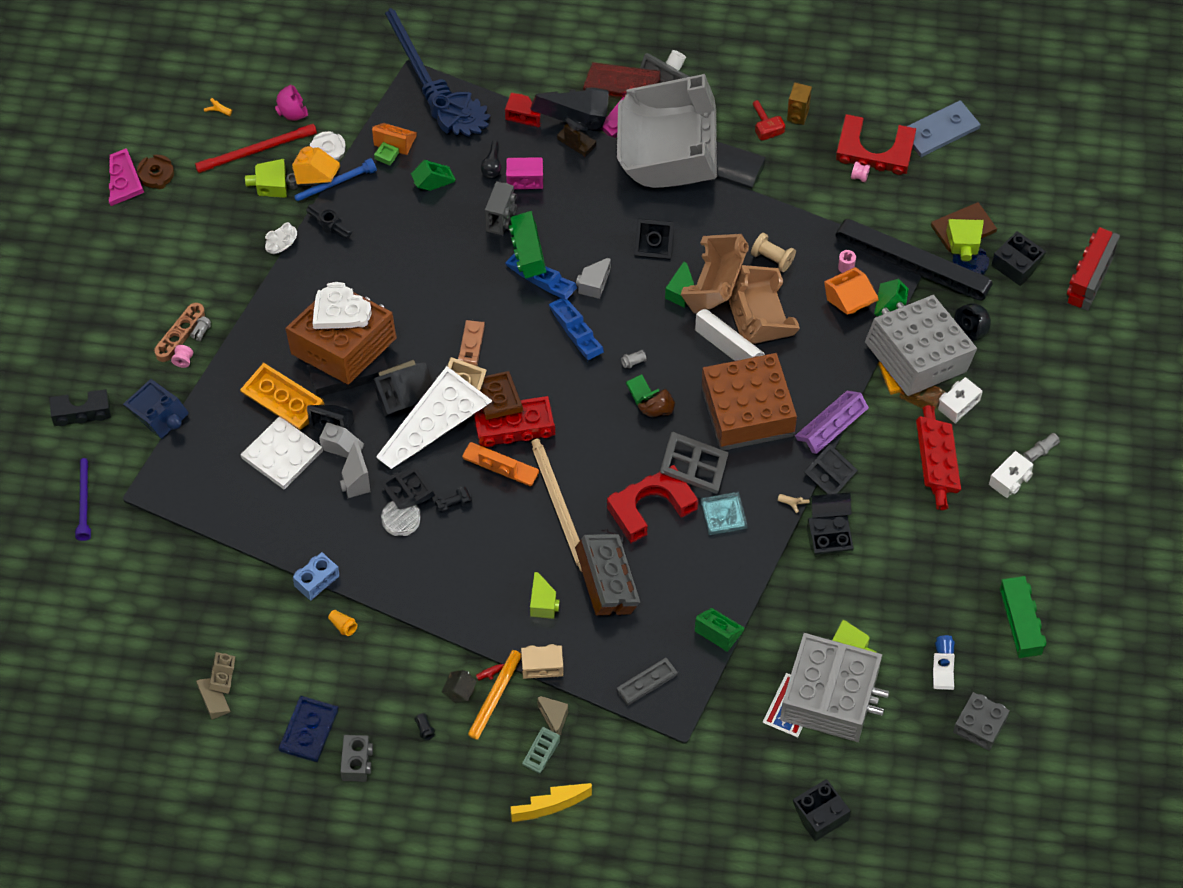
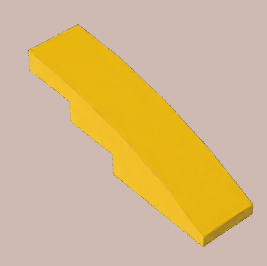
M592 784L550 787L551 795L531 797L530 805L511 806L512 822L539 818L571 807L592 796Z

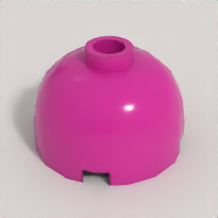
M290 84L278 93L275 109L279 116L283 115L290 121H297L308 116L306 106L303 107V99L294 85Z

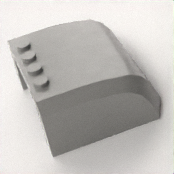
M705 74L626 90L625 98L620 100L618 104L617 160L631 178L643 186L656 188L679 186L711 180L717 177L716 104Z

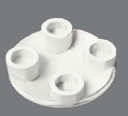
M287 222L277 230L269 231L265 236L267 239L265 244L266 251L276 254L287 249L296 239V228Z

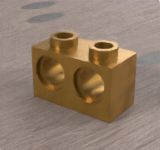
M794 83L789 97L787 121L804 125L810 108L811 86Z

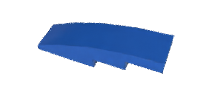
M514 253L505 264L525 278L523 272L518 270L517 261L519 260L516 259ZM546 267V273L526 278L536 286L565 300L577 289L575 282L562 278L560 272Z
M561 298L549 304L551 311L562 328L587 360L604 353L603 346L594 338L593 331L586 325L583 316L568 299Z

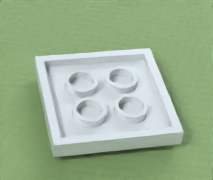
M278 417L241 454V458L285 490L323 452V448L290 423Z

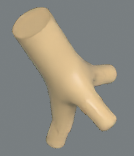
M779 494L778 497L779 502L789 504L795 513L799 512L797 504L810 503L809 500H803L802 497L793 498L783 494Z

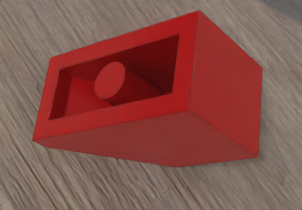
M516 93L510 94L505 108V120L540 127L541 114L530 109L532 101L528 96Z

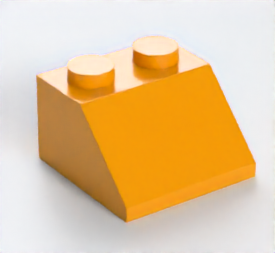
M304 147L300 150L292 164L296 184L332 182L340 167V162L319 147Z

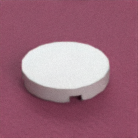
M330 131L321 132L310 143L312 148L319 147L337 161L345 155V140L339 134L337 135Z

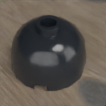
M971 303L963 305L955 312V322L971 341L981 339L988 333L991 327V319L988 311L983 306Z

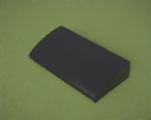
M716 141V178L752 189L764 168L766 157Z
M381 353L349 385L311 364L307 365V369L317 397L372 383L374 378L379 377L378 373L387 370L388 366L383 353Z

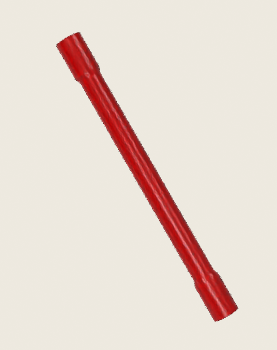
M310 124L295 131L197 162L195 167L197 172L201 173L272 147L317 134L315 125Z

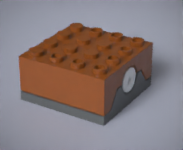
M777 353L703 367L701 389L720 450L724 451L795 436L797 415Z

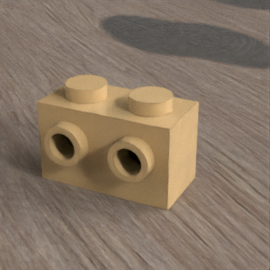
M550 644L546 647L527 646L526 648H521L523 679L563 676L562 646Z

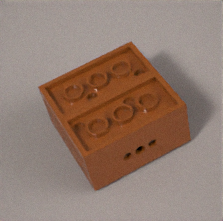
M363 297V300L370 302L372 311L367 326L313 329L314 301L285 328L290 352L299 359L349 385L397 339L393 313L385 309L382 304L378 305L370 301L368 297Z

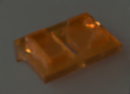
M931 386L927 388L923 396H920L922 391L907 396L901 390L899 398L920 408L930 405L936 409L939 404V398L946 391L936 386Z

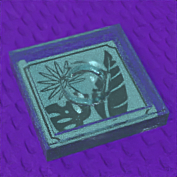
M739 492L701 498L709 535L747 529V521Z

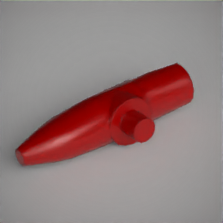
M504 664L495 665L476 674L477 679L482 680L486 677H489L490 680L493 679V675L501 671Z

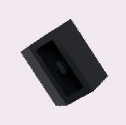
M1016 231L994 253L991 266L1021 286L1034 273L1046 251Z
M847 515L808 518L807 533L814 555L854 550Z
M827 779L793 799L801 822L814 841L819 840L849 821L851 810Z

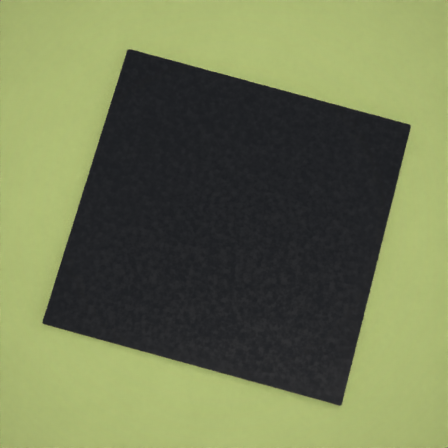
M407 60L340 162V167L334 178L362 166L364 160L372 158L377 171L371 174L364 172L321 191L314 202V205L322 210H334L337 217L341 219V223L352 230L351 236L344 238L336 232H324L322 226L317 223V219L307 213L297 228L296 239L287 249L282 251L184 402L183 406L189 414L182 419V424L178 429H171L160 439L123 496V500L127 504L292 575L298 569L304 568L312 557L318 556L322 552L339 569V577L327 586L326 590L498 664H505L512 650H516L522 655L521 648H526L527 646L546 647L550 644L562 646L563 676L532 679L686 744L742 636L741 634L727 652L695 632V619L697 615L713 608L746 628L807 504H797L799 512L795 513L789 504L778 501L779 494L810 500L817 484L804 471L829 444L836 449L845 429L817 454L812 453L808 444L798 441L795 436L724 450L728 452V457L717 494L687 483L698 499V509L683 517L679 516L666 498L659 495L643 497L636 504V508L648 525L647 535L630 543L608 511L607 498L615 492L619 493L625 490L631 484L641 482L649 475L653 476L659 473L671 432L720 449L701 389L703 367L734 361L695 331L696 314L692 312L688 305L684 308L665 299V288L683 262L687 263L694 285H697L705 264L704 259L701 257L702 253H705V246L700 244L703 236L742 234L749 246L742 264L746 266L779 268L778 263L762 254L757 257L751 255L756 239L763 232L768 235V241L785 251L789 248L796 250L790 267L785 272L780 271L783 284L777 291L786 319L788 317L796 318L800 329L793 336L753 344L764 352L765 355L777 353L797 415L796 435L847 390L859 392L863 395L879 363V359L865 343L872 322L877 317L874 314L877 301L849 315L827 301L824 281L841 274L838 269L840 253L844 250H850L855 253V267L866 274L877 296L881 283L900 279L909 288L906 305L909 304L922 276L840 242L835 237L841 225L839 223L719 178L670 187L653 188L643 186L631 178L617 160L616 138L595 130L588 129L587 132L580 130L596 141V147L584 157L557 140V135L568 123L541 114L540 127L505 120V108L509 97L425 66L432 81L445 80L452 93H472V101L479 99L480 107L487 106L485 114L491 115L490 119L486 121L489 124L488 127L481 129L480 134L470 132V136H466L459 132L456 135L452 130L446 134L440 128L437 119L431 115V108L425 95L422 93L423 85L410 60ZM386 123L417 132V136L407 155L399 153L392 164L387 165L374 159V154L379 147L374 146L373 126ZM496 140L499 142L497 153L501 164V172L495 178H488L481 172V163L488 156L492 141ZM507 158H543V189H514L516 194L514 204L517 205L515 215H511V217L532 211L546 267L560 272L562 278L576 283L578 275H582L585 267L606 258L611 259V270L600 299L579 294L578 286L568 297L569 302L579 311L586 325L593 331L594 338L603 346L604 353L589 360L575 346L549 307L550 303L561 298L536 286L506 266L505 262L514 254V249H517V247L514 248L511 237H514V235H511L510 229H506L503 236L486 231L485 208L496 181L507 183ZM423 160L450 167L456 181L429 191L418 188L414 184L411 173ZM638 218L674 222L671 259L634 255ZM328 283H345V286L350 289L352 288L354 293L364 298L368 297L370 301L378 305L382 304L385 309L393 313L397 339L382 352L388 369L414 360L415 364L425 362L433 383L448 365L451 357L458 359L466 320L485 322L477 367L486 369L485 376L509 371L520 400L549 397L553 422L555 424V435L548 438L534 439H539L540 443L544 446L579 540L584 535H600L601 530L608 529V532L625 536L622 546L640 603L631 614L617 615L615 611H612L610 615H595L583 573L580 571L579 566L576 565L533 453L531 442L534 439L515 441L510 444H495L491 447L482 446L539 469V474L532 486L463 459L462 455L470 442L479 445L474 414L393 469H390L378 460L376 456L415 406L384 416L373 383H368L319 398L323 400L324 405L345 406L353 410L354 422L349 432L364 443L361 453L368 471L371 492L348 498L346 491L342 492L340 480H343L342 470L347 458L324 450L284 490L241 458V454L279 416L240 392V389L258 368L265 363L316 395L307 369L309 363L291 354L285 328L315 301L318 290L321 291L326 288ZM728 300L708 310L739 333ZM643 350L646 355L645 362L635 364L630 369L623 367L621 358L624 354L630 355ZM642 374L651 392L657 389L659 391L667 389L675 401L673 413L668 416L660 415L657 417H648L639 410L626 382ZM309 424L299 430L321 446V431L311 429ZM676 442L674 452L691 458L694 448ZM701 451L699 462L716 468L719 457ZM672 457L670 466L675 465L678 471L687 474L689 463ZM416 467L433 490L435 496L416 505L420 512V524L415 532L408 536H394L388 533L382 524L381 516L383 509L392 502V499L381 485V482L395 473L402 476ZM697 467L695 477L712 483L715 473ZM461 487H466L467 490H470L472 502L469 505L462 506L459 502L447 506L448 510L445 512L443 510L438 512L435 500H438L439 497L443 496L444 499L455 496L457 495L456 490ZM737 498L744 528L710 533L703 504ZM534 572L539 573L556 591V599L560 600L559 612L555 611L554 619L530 617ZM522 657L515 669L516 672L523 674ZM664 658H667L678 672V675L627 706L616 691V688Z

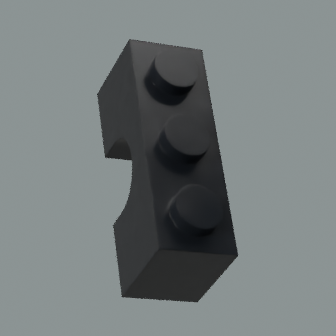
M107 389L88 392V400L81 406L72 405L69 395L49 397L51 418L54 426H66L75 423L83 424L88 421H103L111 418Z

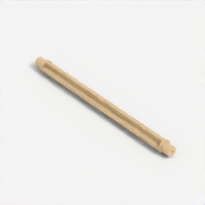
M534 439L531 442L533 453L576 565L579 566L582 572L575 546L580 541L544 446L540 443L539 439Z

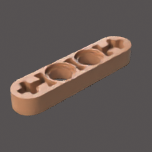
M192 303L187 307L155 347L157 360L166 362L175 354V347L182 345L197 325L198 318L205 316L203 305ZM182 323L190 324L186 329L180 327ZM172 336L179 337V340L176 342H171L169 339Z

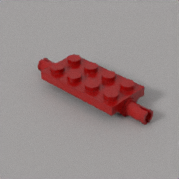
M927 405L922 408L924 417L920 416L916 419L925 486L931 487L932 493L935 494L936 509L939 510L940 507V510L948 509L946 494L961 491L953 428L950 423L936 420L935 407Z

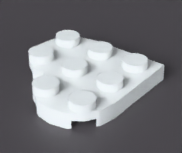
M328 283L326 288L321 291L318 290L316 294L313 329L365 327L372 314L370 302L363 300L362 296L353 295L352 288L346 287L345 283Z

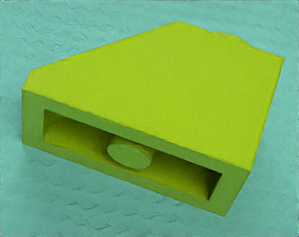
M534 572L530 617L554 619L555 611L559 612L560 600L556 599V591L539 573Z

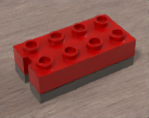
M1099 227L1096 234H1092L1089 241L1090 245L1089 247L1086 246L1082 256L1083 259L1079 261L1076 268L1077 272L1072 275L1069 283L1070 286L1067 291L1069 304L1089 311L1114 258L1120 238L1119 234L1112 233Z

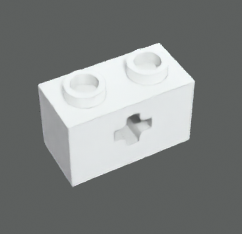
M965 377L960 382L957 381L948 393L945 392L941 395L938 410L956 423L980 401L982 390Z
M1015 451L991 475L989 485L1008 498L1011 494H1016L1024 481L1027 482L1032 477L1034 464Z

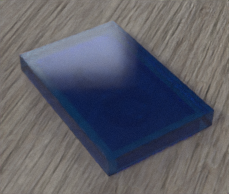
M300 696L279 746V751L318 763L338 713V706Z

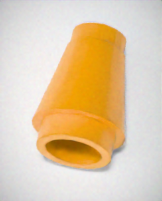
M337 610L331 611L328 619L342 635L351 636L357 629V623L354 618Z

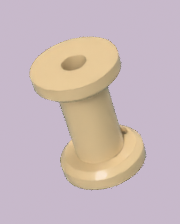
M763 232L756 239L751 255L757 257L762 254L778 263L779 270L785 272L793 262L796 250L789 248L785 251L768 241V235Z

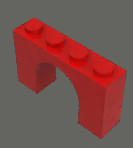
M846 114L836 160L844 164L860 162L861 165L865 166L867 164L876 170L892 171L898 175L907 174L917 128L899 125L892 148L884 153L876 154L864 149L860 143L863 118Z
M672 465V466L669 467V468H672V469H674V470H677V468L675 467V465ZM660 471L653 476L645 477L637 484L629 485L619 493L611 494L607 498L608 511L630 543L647 535L648 525L636 508V504L643 497L659 495L666 498L680 517L698 509V499L688 484L661 474Z

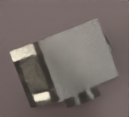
M468 671L450 672L442 693L454 703L468 702L474 692L477 681L471 677Z

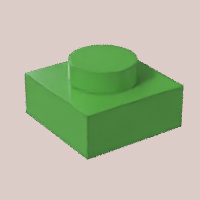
M383 142L374 154V159L391 165L399 154V148Z

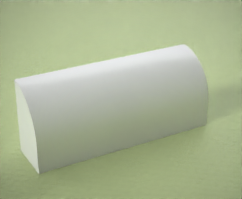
M703 309L696 314L695 331L734 361L765 355L764 352L707 309Z

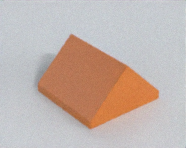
M386 123L373 126L372 128L374 146L380 147L385 142L399 148V153L405 155L408 154L417 136V132Z

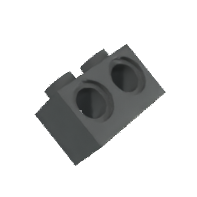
M344 735L341 761L342 781L367 782V774H371V762H368V759L373 754V743H369V736ZM356 747H362V748H363V749L360 750V751H354V749H355ZM354 766H361L358 770L352 769Z

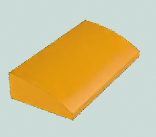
M265 363L258 368L240 389V392L299 430L309 424L307 406L324 405L321 398Z

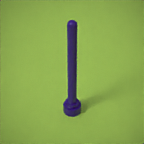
M86 458L80 460L79 525L75 529V538L79 541H87L91 538V529L87 525L88 460Z

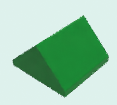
M713 608L697 615L695 619V632L727 652L745 629Z

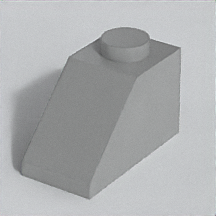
M606 258L583 269L582 275H578L576 281L579 294L600 299L611 270V259Z
M328 422L320 436V444L324 451L346 458L354 441H358L361 451L364 447V443L346 428Z

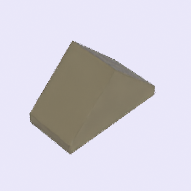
M542 696L538 697V708L550 730L561 735L568 715V704Z

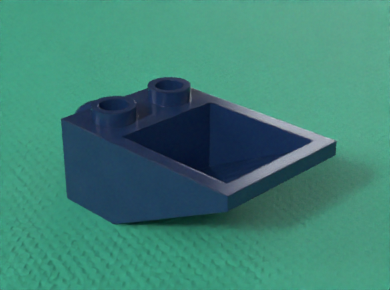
M152 379L123 404L150 431L161 439L171 429H178L182 424V419L189 414L176 396Z

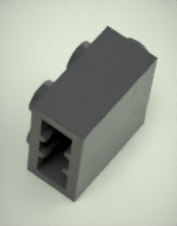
M496 181L485 208L487 232L503 236L505 230L509 229L511 224L510 217L515 215L517 205L514 204L516 194L514 193L513 185Z
M973 692L955 724L953 733L990 751L1007 721L1010 710L1000 703L988 700L982 694Z

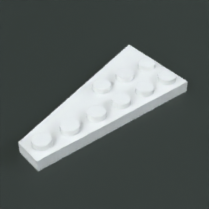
M446 366L376 458L390 469H393L490 404L492 400Z

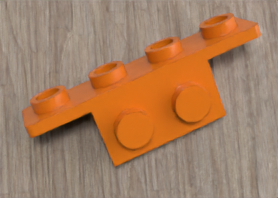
M473 442L469 443L462 455L464 460L528 486L533 485L539 474V469Z

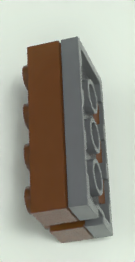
M619 534L584 535L575 546V550L595 615H610L612 611H615L617 615L631 614L640 603V599Z

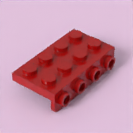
M549 397L520 400L523 412L488 420L485 419L482 409L476 412L474 419L479 445L491 447L495 444H510L515 441H529L534 438L554 436L555 424L553 422Z

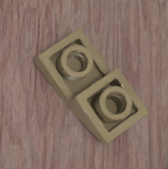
M215 653L209 690L229 694L235 656Z

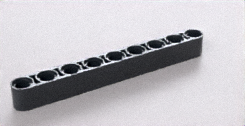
M844 219L835 234V237L844 244L979 301L986 298L993 285L992 281L986 276L850 219Z

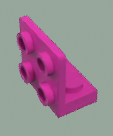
M507 158V183L513 185L514 189H543V158Z

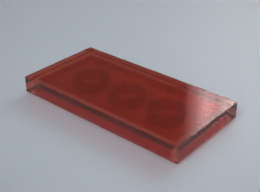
M592 62L583 90L590 87L608 90V95L625 97L627 89L657 84L661 72Z

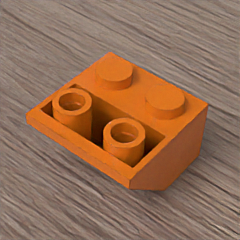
M856 267L824 281L827 301L847 315L855 313L857 310L879 300L866 274Z

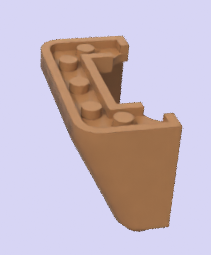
M742 234L702 237L700 244L705 246V253H702L701 257L704 259L705 264L697 285H690V287H683L681 296L693 313L697 314L703 309L710 310L729 300L745 255L749 249L748 243Z
M742 265L732 290V295L728 300L739 334L752 344L793 336L800 329L796 318L788 317L786 319L777 294V291L783 284L779 268Z

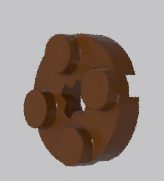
M153 155L149 159L146 157L141 160L137 167L140 182L150 188L163 189L174 176V168L170 159L163 155ZM157 169H159V172H158V173H153V172H152V170H153V171H156Z

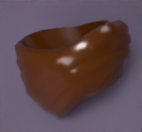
M663 389L646 402L638 403L639 410L648 417L668 416L673 413L675 407L674 398H672L667 389Z

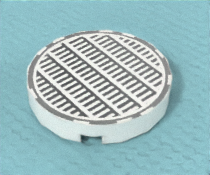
M392 501L383 509L381 516L382 524L388 533L394 536H408L419 527L420 512L416 505L398 509Z

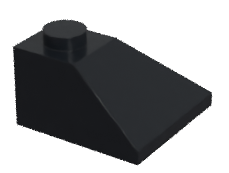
M336 405L307 406L311 429L323 432L328 422L346 428L349 431L354 422L353 410H350L348 407Z

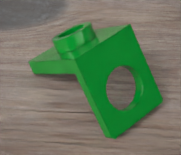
M642 374L626 382L637 405L640 402L653 398L660 392L659 389L651 392Z

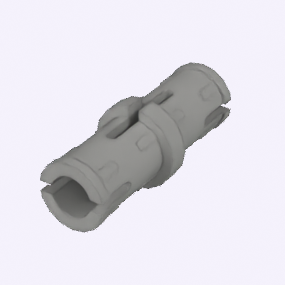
M1052 433L1046 439L1038 441L1033 448L1023 453L1024 458L1032 463L1038 457L1046 455L1051 448L1060 443L1059 437Z

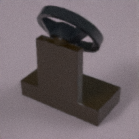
M566 116L565 120L568 125L566 124L564 129L557 135V140L586 157L596 147V141L580 131L587 132L588 127Z

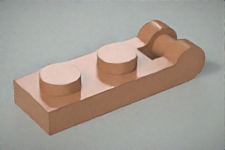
M466 320L458 360L475 366L478 365L485 322Z

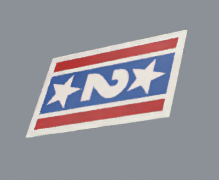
M786 673L763 723L798 737L803 728L802 726L780 720L782 702L791 676Z

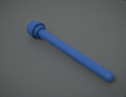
M372 158L364 160L362 166L333 178L332 182L321 183L300 192L294 198L296 201H300L364 172L366 174L376 172L375 163Z

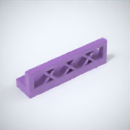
M847 390L798 432L795 437L798 441L806 442L811 452L817 454L869 407L861 393Z

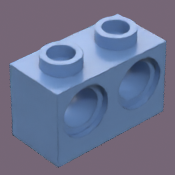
M321 552L318 556L312 557L304 568H300L295 572L293 576L294 586L311 601L339 577V569L335 563ZM306 580H311L309 583H304Z

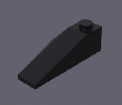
M590 87L585 88L584 91H575L573 89L567 93H558L557 91L539 93L535 95L530 109L566 123L565 118L569 116L588 127L589 130L601 131L607 117L609 92L605 89Z

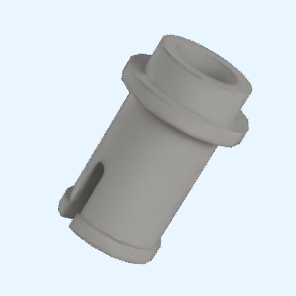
M204 316L198 318L197 325L190 334L191 338L195 339L197 337L196 341H201L206 330L211 327V321Z
M643 350L630 355L624 354L621 358L623 367L629 369L635 364L646 361V355Z

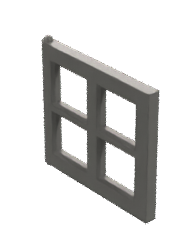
M671 432L660 473L717 494L728 452ZM676 442L694 448L692 457L689 458L675 453ZM701 451L719 457L716 468L699 462ZM672 457L689 463L687 474L669 468ZM697 467L715 473L712 483L695 477Z

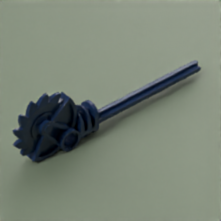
M390 8L385 12V15L423 85L422 93L425 95L431 108V115L437 119L440 128L446 134L451 130L456 135L459 132L466 136H470V132L480 134L481 129L489 125L486 121L490 119L491 115L485 114L487 106L480 107L479 99L472 101V93H452L447 86V82L443 79L432 81L397 13Z

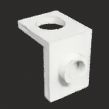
M934 653V689L954 690V654ZM940 659H948L950 663L947 666H940L938 661Z

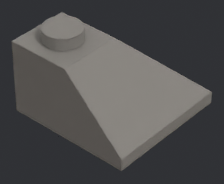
M358 441L353 442L342 470L343 480H340L342 492L346 491L348 498L371 492L368 471Z

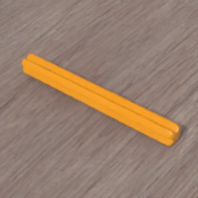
M516 650L511 651L468 732L471 738L479 739L522 657L520 652Z

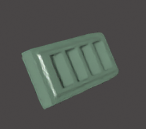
M542 727L522 765L541 774L560 743V735ZM542 744L548 747V750L540 747L539 745ZM537 751V752L543 754L544 757H541V756L535 754V752ZM531 758L541 762L540 765L530 761Z

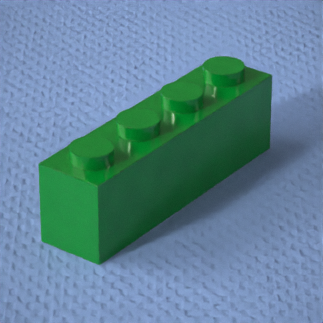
M532 211L510 217L512 225H509L511 235H514V237H511L514 248L517 247V249H514L516 259L519 260L517 261L519 272H523L525 279L546 273L537 225Z
M1025 576L1002 579L999 589L1018 658L1042 655L1044 647H1046V638L1044 635H1041V620L1036 617L1035 612L1037 608L1035 600L1031 599L1032 589L1030 583H1027Z

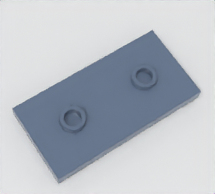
M960 100L907 127L917 128L913 148L920 157H923L980 129L981 124Z

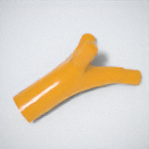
M213 98L210 101L214 106L204 108V112L218 111L227 116L232 114L231 109L221 105Z

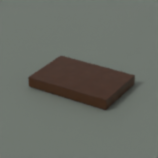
M979 202L931 222V227L949 252H951L946 231L948 219L984 220L981 239L997 232L996 226Z
M509 371L484 377L480 392L492 400L490 404L482 408L486 420L523 412V406Z

